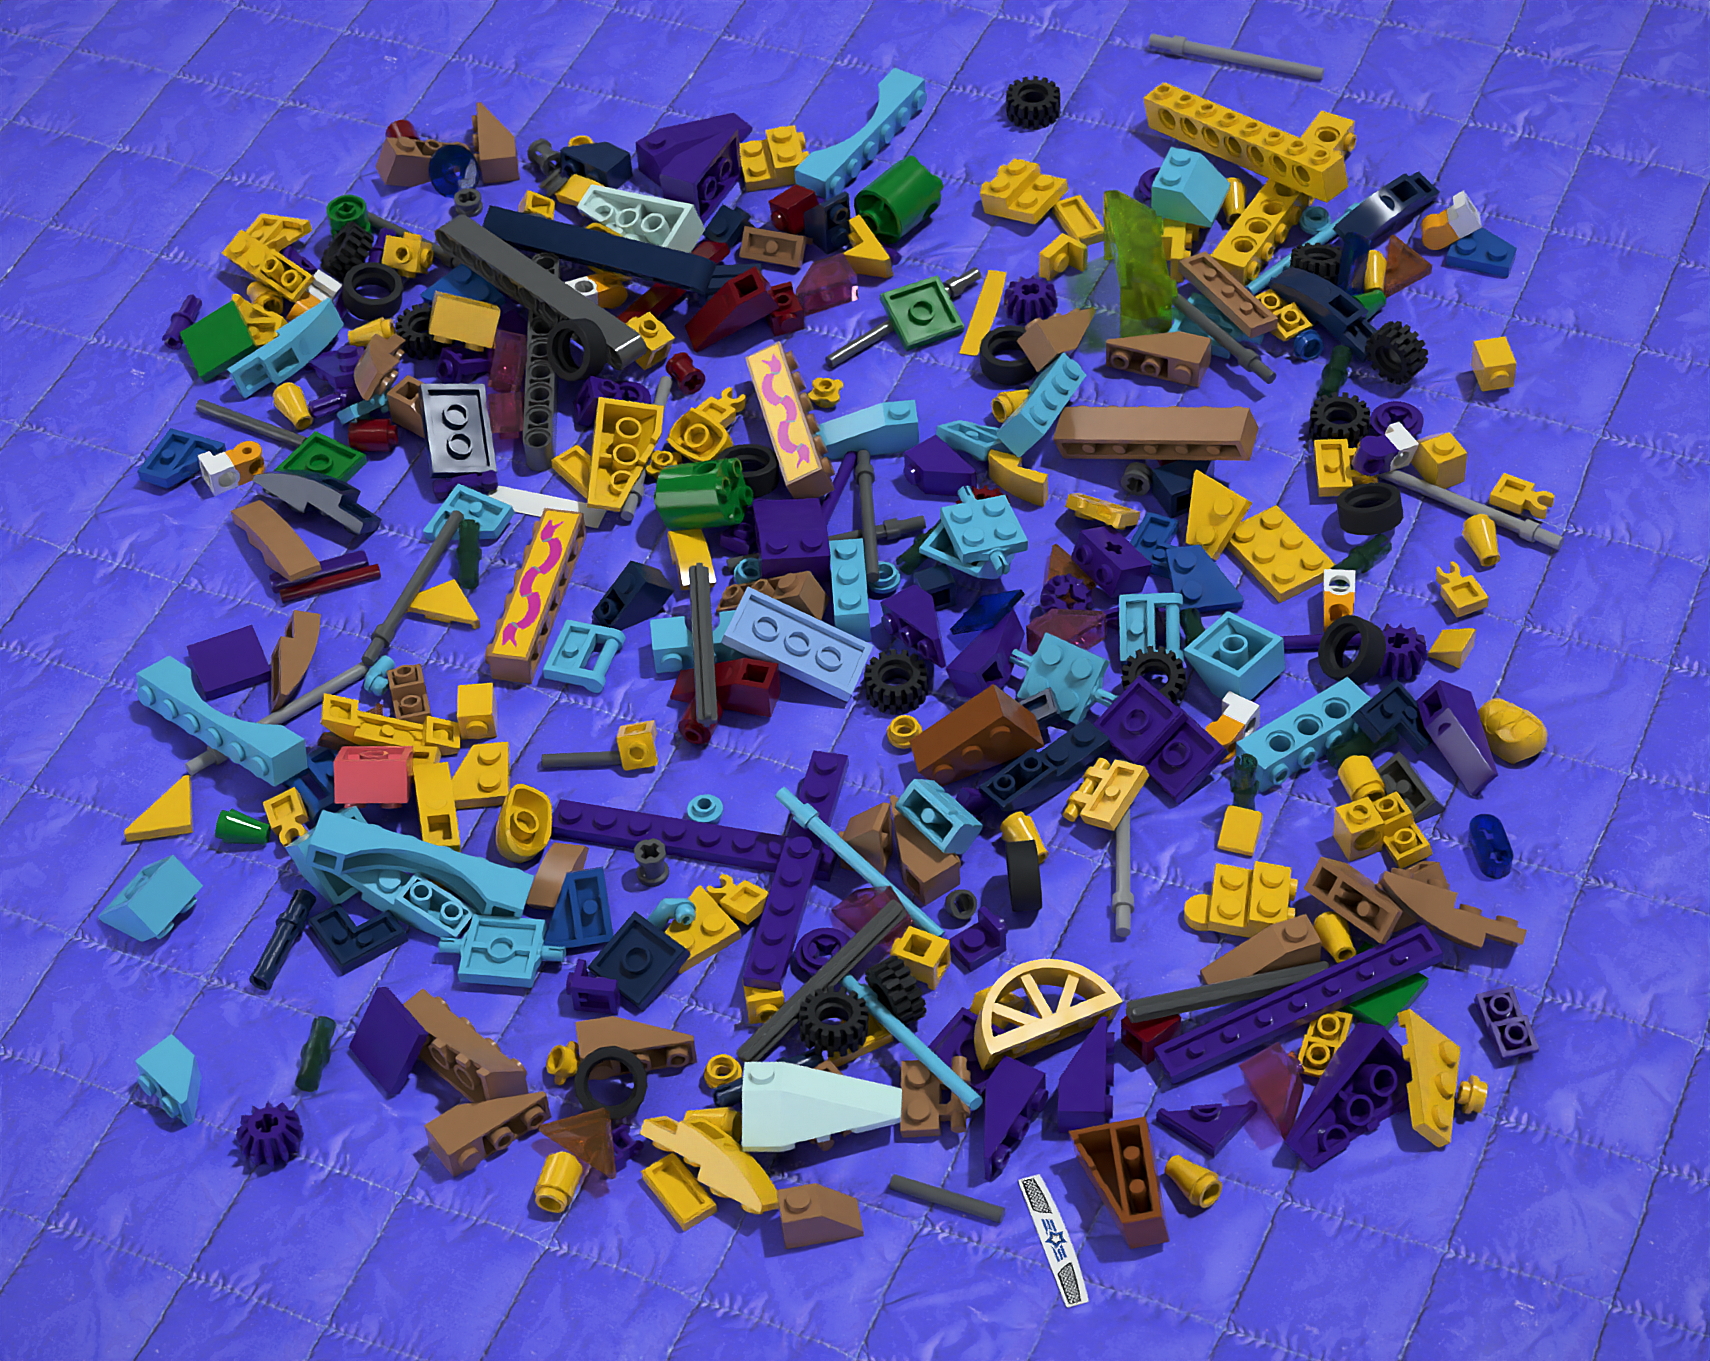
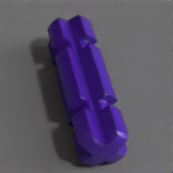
M490 470L482 472L480 476L477 473L451 477V481H447L446 478L433 481V492L436 499H444L449 496L457 484L480 492V489L483 488L485 491L496 490L498 488V478L496 472Z

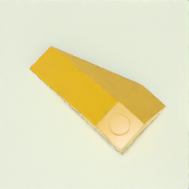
M603 397L598 398L592 440L587 508L621 511L661 437L664 406Z

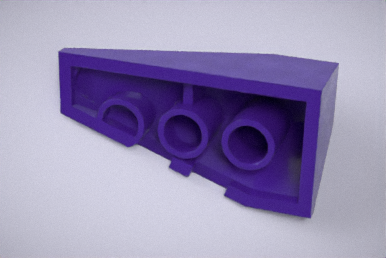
M733 112L660 128L635 142L639 171L662 188L660 173L676 155L731 127L738 128L739 143H742L752 132V126Z
M1366 1023L1357 1024L1334 1053L1286 1137L1284 1143L1308 1168L1314 1169L1348 1147L1350 1141L1366 1131H1373L1380 1126L1379 1123L1394 1113L1399 1114L1409 1107L1407 1083L1412 1081L1411 1065L1409 1061L1403 1059L1400 1043L1384 1026Z

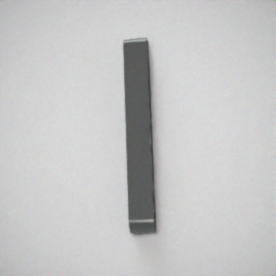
M459 214L436 229V240L446 253L552 326H555L560 321L581 318L594 321L602 330L606 339V363L614 369H624L647 352L646 343L637 331L468 216ZM574 331L571 339L583 347L580 337Z
M542 252L532 258V261L562 280L559 259L555 254ZM529 310L523 443L527 466L534 471L541 472L552 468L551 459L556 457L559 376L553 371L549 363L546 348L548 336L553 326Z

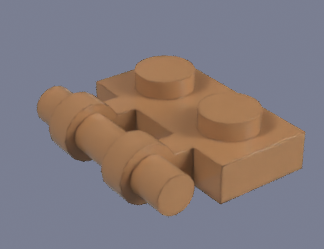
M963 1056L953 1057L951 1059V1069L970 1086V1071L967 1070V1059ZM901 1061L902 1111L900 1132L902 1138L941 1136V1121H951L952 1132H965L966 1119L970 1117V1108L952 1091L951 1101L947 1104H941V1090L950 1089L921 1061Z

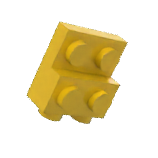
M795 125L765 130L766 139L739 143L742 175L747 192L796 184L794 170L809 155V152H802V150H806L804 133L797 132Z
M1013 159L1008 165L1003 164L999 167L997 176L991 182H984L982 184L980 197L984 213L1036 224L1069 190L1067 179L1041 174L1038 163Z
M1255 861L1253 869H1246L1216 863L1212 877L1207 930L1251 938L1272 924L1294 918L1295 908L1288 907L1289 900L1294 901L1298 885V879L1291 878L1292 867Z

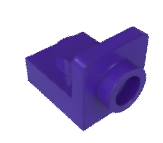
M465 345L442 347L439 362L437 363L436 376L444 384H460L462 374L472 375L479 372H488L491 360L480 351L465 348Z
M589 375L573 401L577 425L590 427L595 419L599 397L622 400L620 387L617 382Z
M983 906L978 909L977 923L948 939L950 940V951L971 973L1007 951V926L999 915H993Z
M578 959L575 971L569 972L566 982V993L572 996L574 1010L618 1015L621 1005L618 980L605 977H589L586 960Z

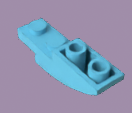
M328 297L276 330L278 337L227 368L236 388L244 398L270 382H273L276 386L303 368L309 363L308 361L316 357L332 341L344 325L332 300Z
M388 869L356 871L341 876L335 874L361 891V899L382 912L390 910L397 920L438 937L457 939L471 922L473 914L477 913L476 910L417 872L412 877L403 871Z

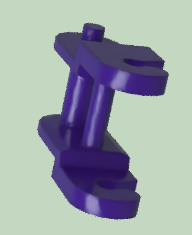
M626 1124L617 1127L608 1134L604 1131L590 1139L584 1147L588 1155L594 1152V1146L599 1151L603 1148L609 1149L611 1147L617 1154L616 1157L609 1160L603 1167L602 1171L607 1177L612 1174V1168L617 1173L626 1168V1162L639 1155L644 1147V1143L641 1140L634 1141L630 1137V1127ZM621 1140L627 1145L622 1150L616 1145Z

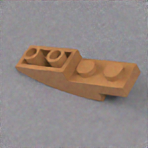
M375 333L355 366V384L361 397L366 401L372 399L376 394L382 396L387 388H391L399 375V372L395 369L405 353L401 348L406 340L396 333L387 340Z
M1391 868V872L1384 871L1379 876L1378 883L1407 914L1420 924H1425L1434 933L1456 944L1477 951L1483 947L1485 938L1516 948L1524 943L1527 930L1517 927L1519 923L1517 920L1497 915L1495 920L1481 916V909L1460 904L1459 909L1454 908L1458 893L1450 891V885L1445 882L1428 879L1427 883L1412 879L1413 873L1399 868Z

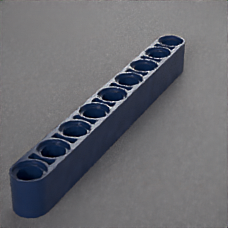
M492 205L489 206L482 227L513 248L537 254L551 252L561 260L703 295L707 293L716 267L714 261L699 255Z

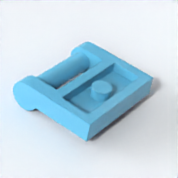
M1150 593L1119 595L1121 665H1127V658L1130 655L1135 659V651L1139 649L1142 650L1143 654L1148 653L1147 646H1153L1154 652H1158L1156 650L1155 608L1161 607L1165 608L1166 654L1171 650L1176 654V659L1180 658L1182 663H1184V652L1180 650L1179 608L1183 606L1182 594Z
M566 620L543 668L544 678L584 686L587 690L594 693L601 692L606 683L605 675L616 651L623 647L626 640L624 633L614 628ZM596 643H603V649L593 670L585 669Z

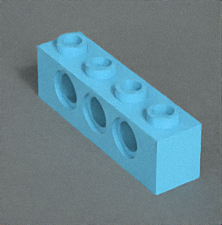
M1346 677L1236 743L1235 766L1262 792L1274 785H1280L1292 774L1302 768L1310 767L1320 757L1330 751H1337L1345 742L1355 736L1365 734L1350 716L1371 698Z

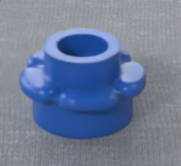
M1306 330L1299 333L1293 342V347L1295 348L1293 352L1297 357L1301 356L1306 361L1317 358L1324 348L1321 335L1319 333L1316 334L1315 330Z

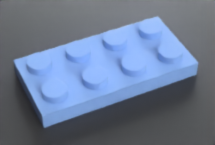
M747 587L721 641L722 644L756 660L778 663L780 671L846 702L849 701L874 646L750 587Z

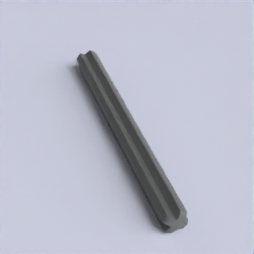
M699 562L696 563V566H690L688 570L697 722L703 724V727H710V724H716L718 721L709 568Z
M890 900L737 1049L736 1054L741 1062H758L799 1022L800 1005L802 1001L805 1002V997L809 993L815 997V990L819 988L822 989L823 993H826L827 986H835L906 917L907 913L904 907L897 901Z
M1320 961L1128 1001L1125 1011L1130 1022L1137 1023L1268 996L1329 968L1330 965L1327 961Z

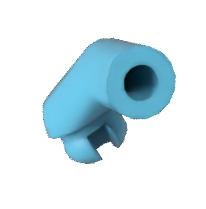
M382 655L366 673L364 688L369 693L373 692L375 695L381 696L387 691L389 687V681L386 679L387 670L395 668V663L390 657Z
M664 898L647 920L660 930L669 919H676L678 923L683 921L684 925H688L696 917V907L687 898Z

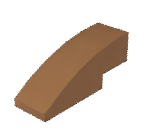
M294 610L285 627V637L280 636L271 654L272 713L288 703L311 662L319 637L321 614Z

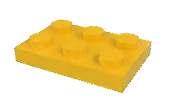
M1277 505L1242 521L1226 545V548L1279 603L1322 583L1324 569L1337 570V565Z

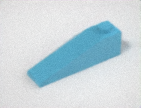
M915 400L880 403L819 424L821 431L816 433V435L822 437L827 447L828 453L823 456H827L829 460L844 458L845 454L849 451L859 452L860 450H866L870 456L902 453L919 444Z

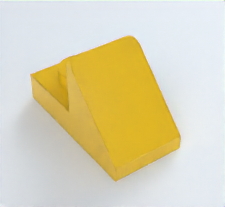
M857 215L850 219L851 233L848 234V238L853 248L842 255L845 270L850 273L883 278L894 276L889 255L862 217Z

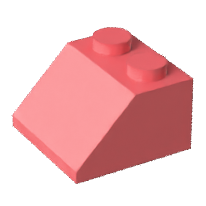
M342 746L334 760L335 804H344L345 808L357 806L360 809L365 808L366 803H380L381 808L394 809L402 807V803H408L412 785L413 746Z

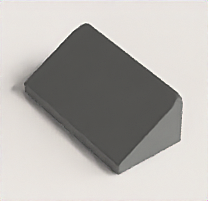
M1400 751L1376 769L1385 784L1384 792L1386 795L1397 791L1411 810L1415 823L1438 815L1446 810L1415 767Z

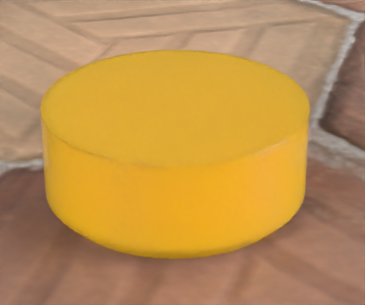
M1198 894L1186 901L1184 920L1190 928L1197 931H1209L1207 930L1210 895Z

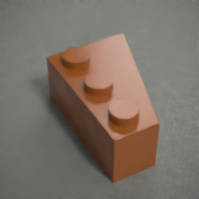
M992 684L909 741L918 773L928 780H934L941 787L1022 756L1031 748L1037 750L1045 747L1035 715L995 684Z
M1146 1116L1068 1131L1077 1159L1129 1248L1133 1249L1170 1242L1154 1144Z

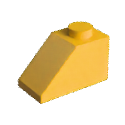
M1450 432L1429 435L1416 440L1419 446L1410 463L1426 482L1446 489L1465 481L1467 452Z

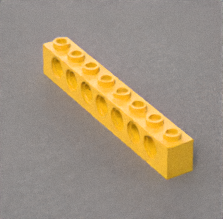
M1165 82L1143 97L1148 126L1151 129L1326 203L1348 187L1343 155Z
M1321 110L1300 138L1345 156L1347 152H1352L1356 145L1357 135L1354 134L1355 121ZM1268 179L1210 256L1245 287L1258 277L1260 268L1265 262L1271 260L1275 248L1279 243H1284L1293 224L1297 225L1299 223L1302 212L1307 206L1310 207L1313 204L1315 198Z

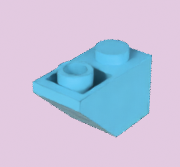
M171 1034L135 1060L140 1074L137 1081L147 1095L152 1096L155 1094L160 1099L161 1106L171 1118L178 1116L189 1126L195 1120L202 1077L195 1055Z

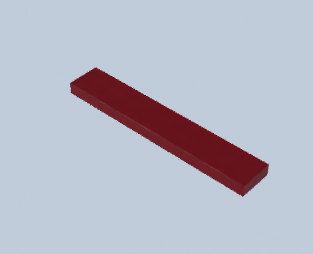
M704 241L691 252V254L714 261L716 265L730 253L726 243ZM656 283L617 318L625 324L631 318H639L648 312L657 318L680 298L686 290Z

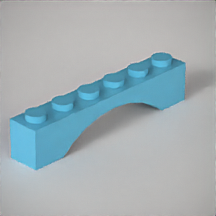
M894 68L878 84L879 103L873 117L866 126L839 144L811 152L794 170L795 183L815 191L816 195L821 196L825 200L840 194L843 188L853 178L858 176L860 170L876 157L885 144H888L893 136L908 124L911 117L925 106L927 101L925 79Z
M167 656L136 673L138 683L137 696L144 706L150 707L161 714L166 720L172 721L183 728L188 734L199 738L212 749L218 750L229 757L234 763L240 764L251 771L256 777L262 778L274 787L308 768L304 738L283 725L247 722L227 716L213 709L195 691L191 669L171 656Z
M322 810L309 844L305 865L340 876L372 869L400 870L414 874L417 872L421 876L439 882L457 893L479 915L517 918L522 917L534 879V875L525 873L517 868H508L489 862L482 857H473L454 851L446 846L434 845L418 840L411 835H402L383 829L376 824H367L348 818L343 814L331 813Z

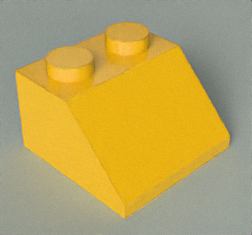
M435 291L428 333L434 335V341L452 344L453 340L466 342L465 348L483 352L484 347L492 348L501 311L494 304Z

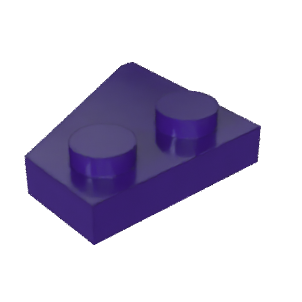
M346 345L336 351L319 353L312 360L308 361L309 363L305 365V370L315 369L318 378L328 381L335 388L355 386L354 369L364 353V346Z

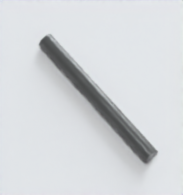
M203 399L198 400L196 403V411L297 448L307 439V437Z

